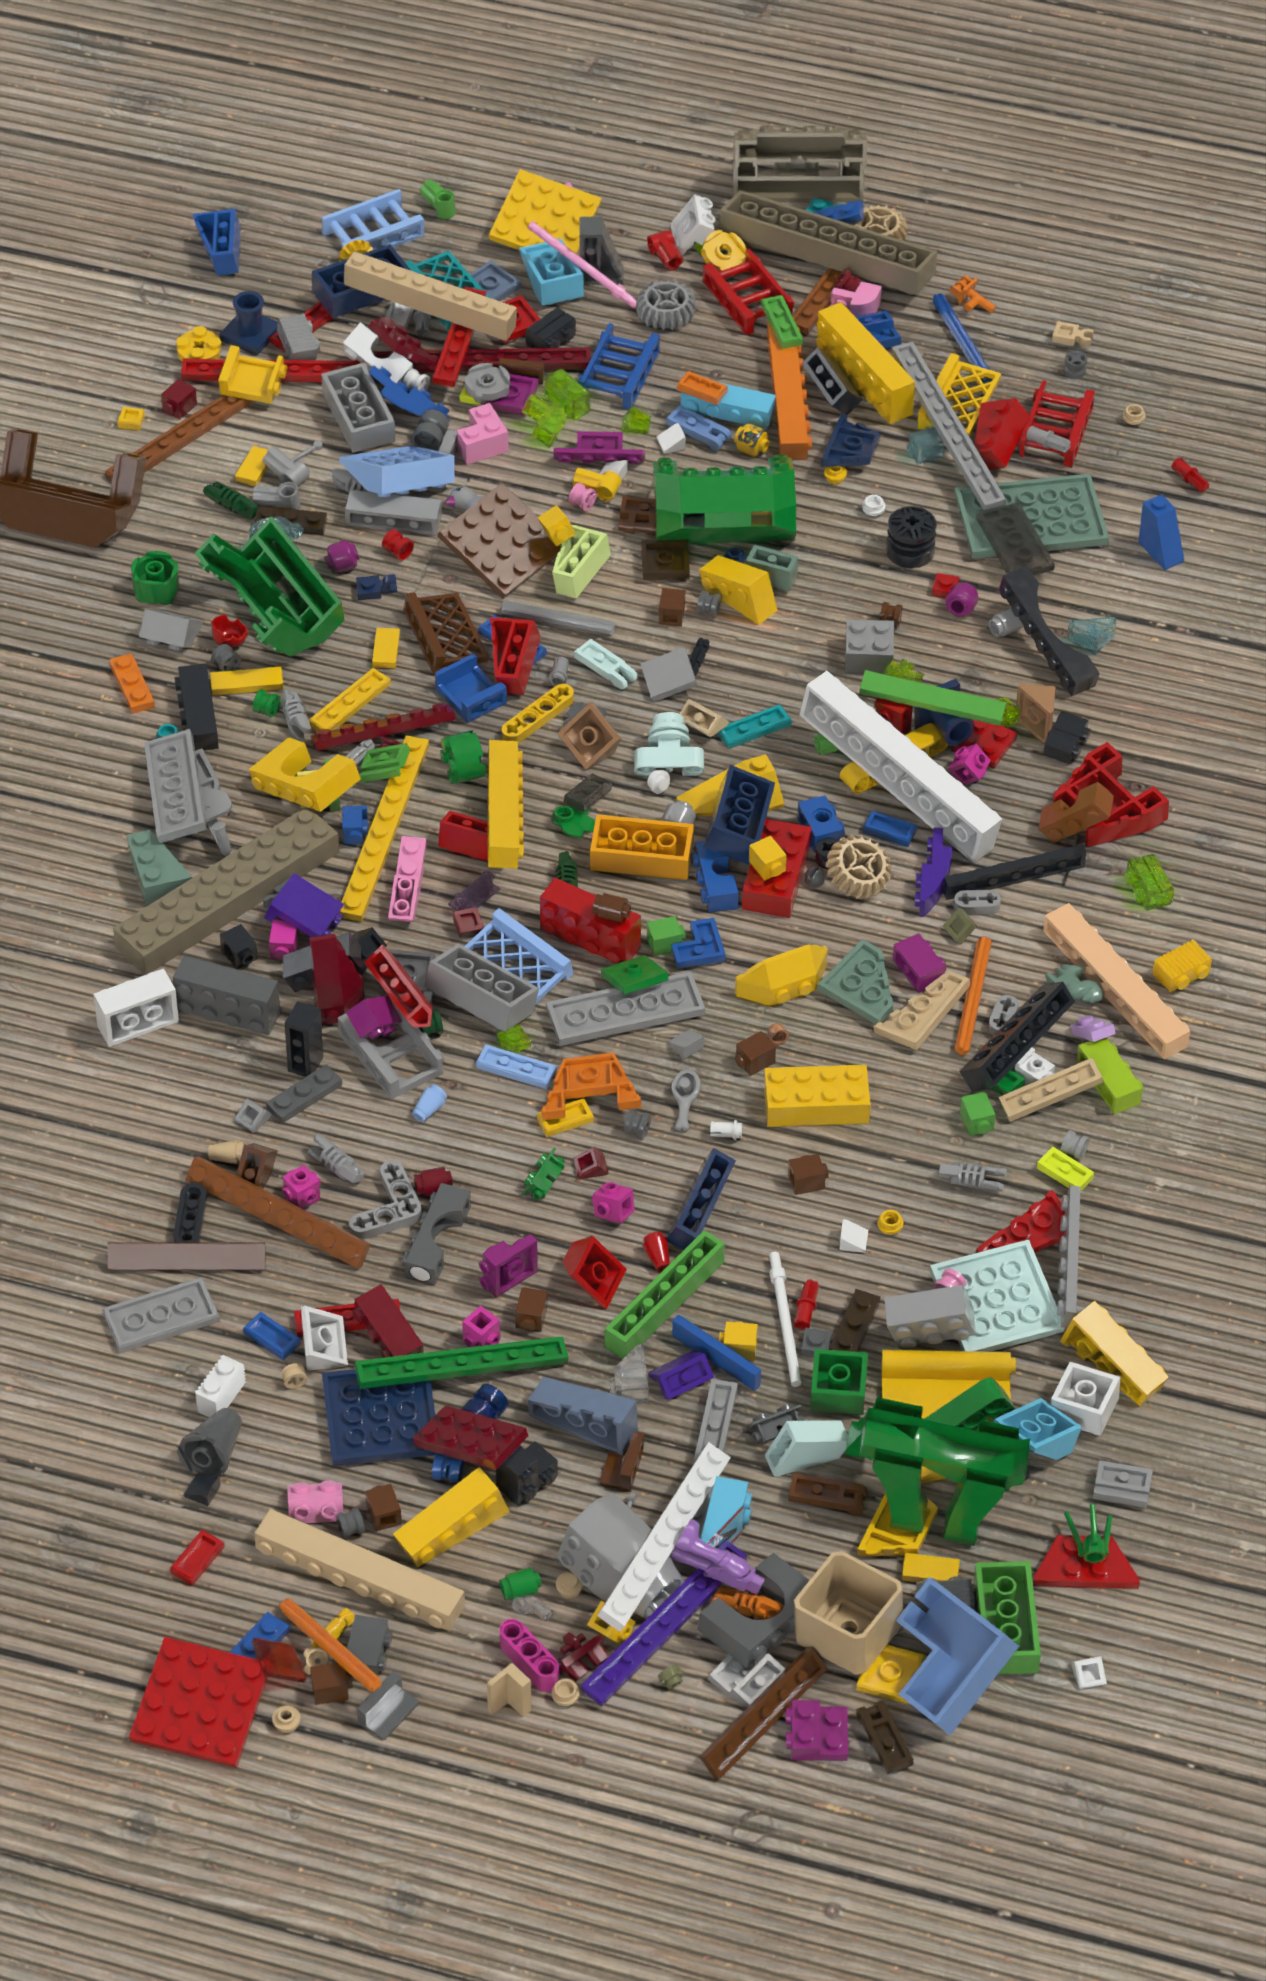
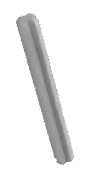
M506 600L503 601L501 606V613L504 615L607 635H613L615 631L614 621Z

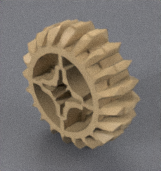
M879 204L876 207L869 205L868 208L864 207L863 221L851 223V225L905 241L908 229L905 217H902L901 212H896L895 208L889 209L887 205L880 207Z
M853 834L847 838L843 837L832 846V850L827 855L828 861L825 866L829 869L827 876L834 877L831 884L839 885L838 892L843 889L846 890L847 897L852 893L856 899L861 896L865 899L871 895L875 896L885 888L886 883L890 879L891 875L889 873L892 870V866L888 863L891 857L884 856L886 849L880 850L878 848L879 842L873 844L871 836L866 840L863 839L862 834L856 838ZM843 858L845 859L844 863L846 864L847 869L845 868V866H844V864H843ZM871 864H872V866H873V868H874L875 876L873 875V870H872V868H871Z

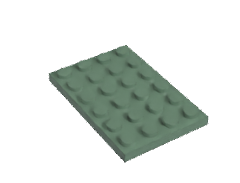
M1090 474L997 483L1006 498L1005 506L988 511L982 509L969 486L955 487L954 495L972 559L1109 545V535Z

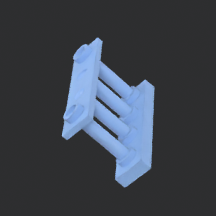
M397 189L322 217V234L327 236L335 233L342 242V248L354 240L367 241L373 250L389 244L394 248L425 236L424 219L420 214L411 218L407 216L402 209L401 190ZM393 211L400 222L390 225L382 215ZM374 218L381 229L370 232L363 222ZM355 226L362 236L351 240L343 229Z

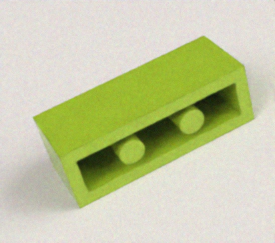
M1106 1037L1095 1042L1088 1041L1078 1045L1077 1062L1081 1063L1093 1058L1103 1078V1083L1094 1087L1113 1114L1141 1104V1097L1144 1091L1143 1085L1138 1078L1134 1077L1127 1061L1122 1060L1114 1043H1110Z

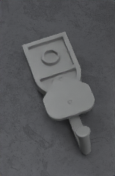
M201 748L196 750L195 753L205 821L221 853L228 856L231 852V846L225 830L226 825L224 822H218L216 818L227 814L232 808V803L227 793L221 790L218 777Z

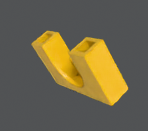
M289 737L249 768L252 778L251 782L255 789L319 812L324 810L361 779L355 761L339 754L315 772L294 777L311 763V759L305 743Z

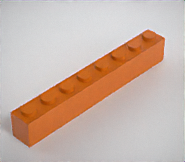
M767 319V341L773 395H776L775 417L779 454L787 455L792 460H806L808 458V450H812V437L807 436V434H810V420L805 419L808 418L809 413L808 405H804L807 402L806 389H802V387H805V374H800V372H803V358H799L802 353L801 345L781 349Z

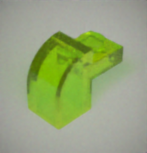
M532 393L527 399L522 413L537 422L531 436L548 448H551L565 425V411L557 401L550 406L543 399Z

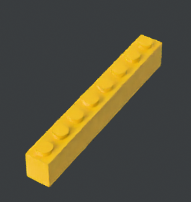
M489 740L488 867L518 869V859H523V751H518V741Z

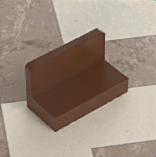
M633 1432L630 1445L623 1456L609 1450L600 1485L631 1492L644 1451V1433Z

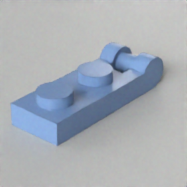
M680 405L667 417L666 425L671 427L679 423L683 433L707 444L713 451H718L723 446V442H727L732 437V433L726 427Z

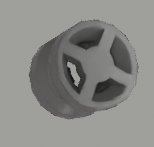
M1077 350L1068 352L1065 355V375L1072 379L1082 378L1086 374V354Z
M702 590L698 600L697 613L703 614L707 612L711 616L717 617L721 607L722 594L716 593L712 595L708 591Z
M222 644L213 651L211 661L216 666H219L222 672L234 671L239 667L241 657L233 652V649L228 644Z
M630 1109L624 1122L623 1132L626 1134L635 1133L639 1138L644 1139L650 1128L651 1114H640L637 1110Z
M357 1507L352 1508L350 1512L345 1514L342 1512L335 1514L339 1532L344 1540L348 1539L351 1534L357 1533L360 1535L365 1533L363 1519Z

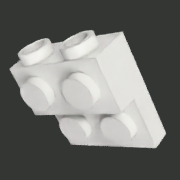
M695 194L670 223L675 246L682 256L688 249L692 248L694 242L703 244L709 234L714 231L713 223L715 218L711 214L712 202Z

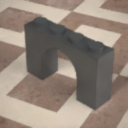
M772 1553L755 1567V1574L765 1579L760 1591L770 1599L783 1604V1609L778 1615L766 1620L749 1619L739 1614L719 1597L700 1612L697 1630L746 1668L755 1661H761L768 1650L773 1646H779L785 1636L791 1631L795 1632L794 1599L810 1581L775 1553Z

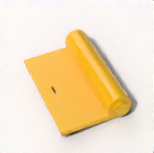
M882 1349V1398L922 1406V1419H924L985 1378H993L1004 1388L1011 1400L1010 1374H1015L1016 1358H1011L1010 1352ZM990 1417L985 1421L993 1422L994 1420Z

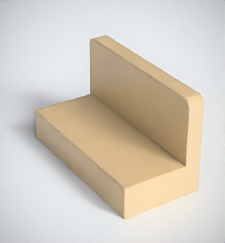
M513 1663L487 1682L488 1712L491 1715H494L507 1703L523 1717L531 1711V1680Z

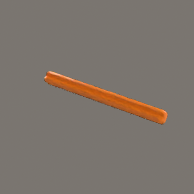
M982 936L981 939L977 940L970 973V987L966 992L955 1045V1052L960 1053L961 1056H965L966 1053L970 1052L992 945L991 939H987L986 936Z
M285 1598L283 1602H280L279 1608L281 1612L370 1692H375L377 1688L382 1686L380 1678L292 1599Z

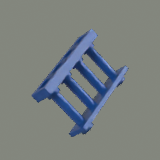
M609 323L606 330L600 334L599 344L584 374L578 378L577 388H580V398L584 399L589 388L620 395V398H623V408L632 410L660 352V335L651 333L648 341L642 343L613 336V324ZM612 344L641 351L642 354L641 356L633 357L608 350ZM606 359L632 365L634 370L627 372L602 366L601 364ZM596 374L626 380L627 384L621 387L596 381L594 378Z

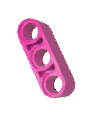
M516 1619L505 1620L499 1628L501 1650L531 1680L537 1689L543 1692L552 1691L553 1686L559 1681V1664L557 1660L522 1622Z

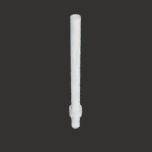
M772 1252L769 1254L771 1263L770 1279L775 1287L791 1386L798 1387L802 1383L785 1289L786 1273L785 1269L781 1266L780 1254Z

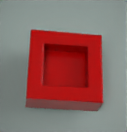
M936 573L932 596L946 598L950 589L959 583L960 576Z

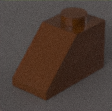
M256 1143L244 1145L236 1175L264 1189L272 1174L278 1150Z

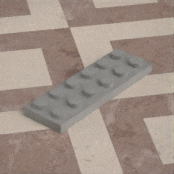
M184 730L144 742L156 834L159 843L172 841L176 838L206 830L196 753L191 730Z
M692 972L668 976L669 980L629 994H623L617 988H610L546 1002V1009L559 1046L705 1015V1006Z

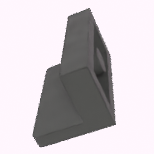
M392 1671L382 1682V1686L377 1688L375 1692H372L357 1708L358 1724L384 1741L419 1705V1701L402 1689V1677Z

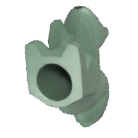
M1065 964L1060 968L1054 969L1057 975L1045 974L1047 984L1063 981L1074 1001L1082 999L1084 1002L1095 1003L1099 1002L1104 996L1103 989L1099 983L1093 980H1079L1083 977L1084 965Z

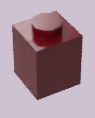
M180 379L176 380L161 393L162 410L178 419L183 418L197 405L196 388Z

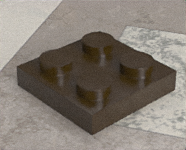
M688 539L641 541L643 580L690 579Z

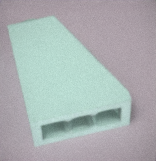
M786 1421L766 1452L765 1458L773 1476H781L839 1459L845 1451L848 1433L842 1421Z

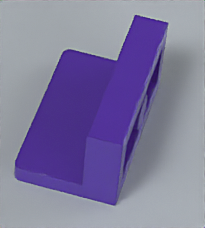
M691 1351L648 1372L650 1378L657 1379L664 1399L668 1400L714 1378L705 1353Z

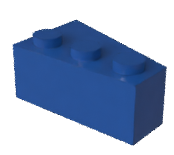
M235 208L192 214L198 235L216 275L239 273L241 227Z

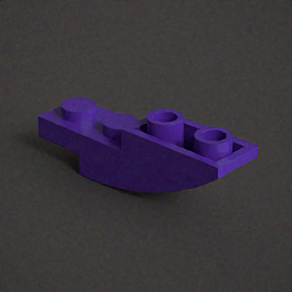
M934 827L933 837H928L927 852H932V856L927 855V864L922 863L921 873H916V888H920V892H915V906L919 907V917H924L939 901L943 894L944 877L950 875L952 847L943 846V828Z

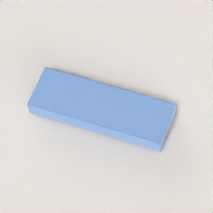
M486 1044L476 1061L477 1069L543 1089L548 1088L556 1072V1065Z

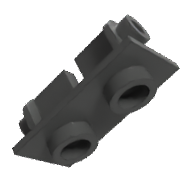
M787 1404L778 1408V1413L770 1416L767 1413L760 1414L752 1418L753 1422L747 1430L755 1429L752 1435L756 1443H765L775 1439L779 1434L777 1427L780 1426L782 1429L786 1421H805L803 1415L798 1416L797 1413L802 1406L800 1404L793 1407L792 1404Z

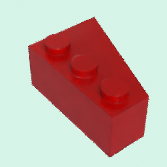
M490 617L497 683L502 682L507 687V694L524 695L541 638L535 620Z

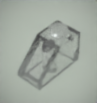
M643 1344L637 1345L614 1368V1379L609 1380L610 1394L636 1400L637 1404L648 1403L649 1387Z

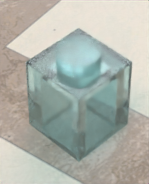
M935 427L910 433L909 444L906 445L908 455L913 457L917 465L943 458L944 442Z

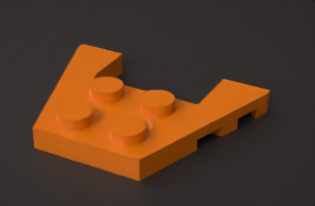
M613 1052L563 1059L554 1079L555 1085L553 1090L549 1091L547 1104L542 1107L541 1113L543 1120L566 1117L565 1099H581L595 1095L605 1096L611 1093H617L619 1110L642 1108L639 1094H636L632 1082L626 1077L623 1067Z

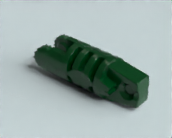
M219 481L202 489L204 495L236 515L249 520L257 515L258 505L245 495Z
M568 851L559 853L558 866L555 868L556 878L578 887L576 861L573 862Z

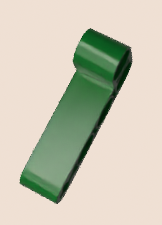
M985 1378L924 1419L972 1430L978 1426L980 1419L987 1420L991 1417L994 1420L1015 1410V1407L1004 1388L995 1379Z

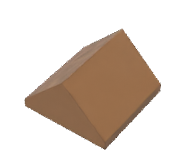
M1020 684L1017 691L1015 719L1045 744L1052 729L1056 686Z
M593 702L584 707L557 733L585 770L592 768L613 755L621 740L620 736Z

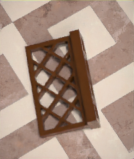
M415 592L406 593L403 611L433 675L443 667H447L462 658L472 655L467 653L469 648L479 652L476 655L477 663L488 662L489 656L458 593L420 598L417 597ZM455 602L456 607L451 608L444 603ZM423 605H430L434 607V610H427L423 608ZM441 610L450 615L446 618L437 614V612ZM455 616L459 619H462L464 622L461 625L455 621H452V618ZM433 619L442 623V625L437 627L431 624L430 621ZM446 626H449L453 629H456L457 631L455 634H453L444 629L446 628ZM463 632L471 636V639L467 640L459 635ZM441 635L450 639V641L445 643L438 640V637ZM457 642L465 647L461 650L452 646V644ZM448 651L457 655V657L447 658L445 654Z

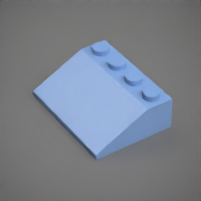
M412 445L339 457V462L367 491L377 493L378 497H390L391 493L394 492L396 494H408L409 490L412 489L414 491H426L427 487L430 486L432 488H444L445 484L455 482L454 455Z

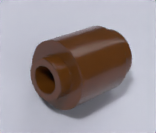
M607 893L596 895L593 903V914H598L599 918L620 923L624 919L629 918L631 904H628L627 898Z

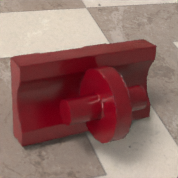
M570 1632L563 1636L565 1645L560 1648V1652L563 1655L571 1652V1654L561 1661L559 1674L562 1675L566 1672L574 1682H577L589 1672L581 1661L586 1656L595 1668L605 1662L609 1656L602 1646L605 1639L601 1633L582 1646L581 1643L586 1640L584 1634L580 1633L576 1637Z

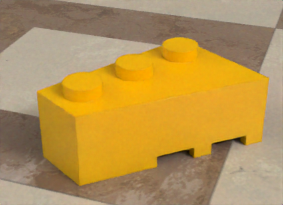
M719 555L699 569L701 582L705 590L713 595L716 593L722 594L723 602L756 624L760 625L778 611L767 571Z

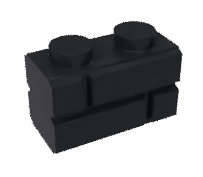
M556 307L525 330L526 345L530 348H559L560 344L566 340H571L575 336L576 320L570 314H566L565 311Z

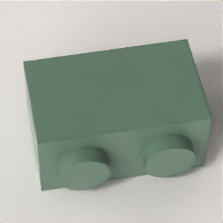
M754 545L746 559V565L768 572L773 588L790 592L798 574V556Z

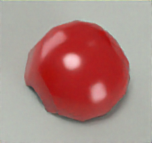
M223 614L215 617L211 622L212 637L218 645L228 644L231 648L242 645L248 637L247 626L241 623L239 618L235 621H230L227 615Z

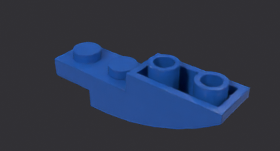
M374 365L369 370V373L385 386L380 394L402 410L419 417L426 410H437L443 413L448 421L452 419L448 415L450 410L440 402L437 405L430 400L432 395L425 389L421 388L419 391L414 387L408 394L409 388L400 380L397 383L391 380L392 374L383 366L378 369Z

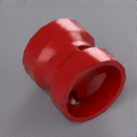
M392 529L384 536L382 548L387 552H393L394 557L402 561L411 555L414 549V542L407 537H403L402 533L398 530Z

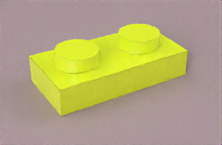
M1052 1147L1037 1162V1169L1067 1188H1070V1185L1081 1187L1080 1192L1094 1179L1093 1171L1055 1147Z

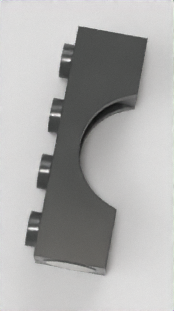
M443 1183L440 1184L437 1192L432 1193L429 1203L430 1208L428 1212L425 1211L423 1213L420 1223L421 1228L419 1232H414L411 1250L405 1252L402 1266H405L406 1278L431 1285H436L444 1267V1250L434 1242L435 1237L445 1229L462 1226L471 1208V1192L469 1190Z

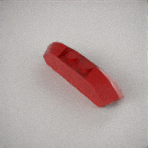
M382 944L364 963L414 1028L431 1026L433 1010L431 1004L399 961Z

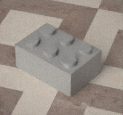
M963 1285L884 1298L887 1328L898 1348L910 1349L919 1344H939L943 1340H964L969 1336L976 1335L973 1305Z

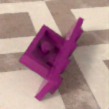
M577 431V448L553 449L554 459L562 463H568L572 460H581L583 463H593L595 461L608 463L626 460L629 464H639L645 461V450L623 449V432Z

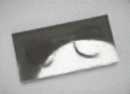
M592 773L564 795V803L585 812L612 790V782Z

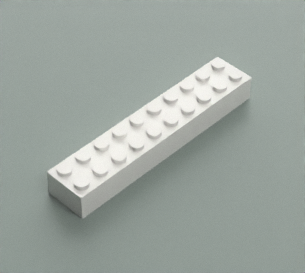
M828 671L807 684L800 711V716L932 829L934 827L943 828V838L972 863L978 861L994 848L1002 818L997 812L991 810L978 796L972 794L960 781L952 777L942 766L933 761L926 752L920 750L908 737L901 734L890 722L882 718L872 707L863 702L856 693L850 691L838 678Z

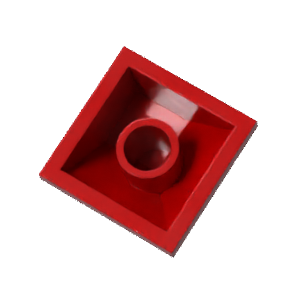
M594 1236L572 1242L562 1261L569 1276L603 1309L608 1308L627 1268Z

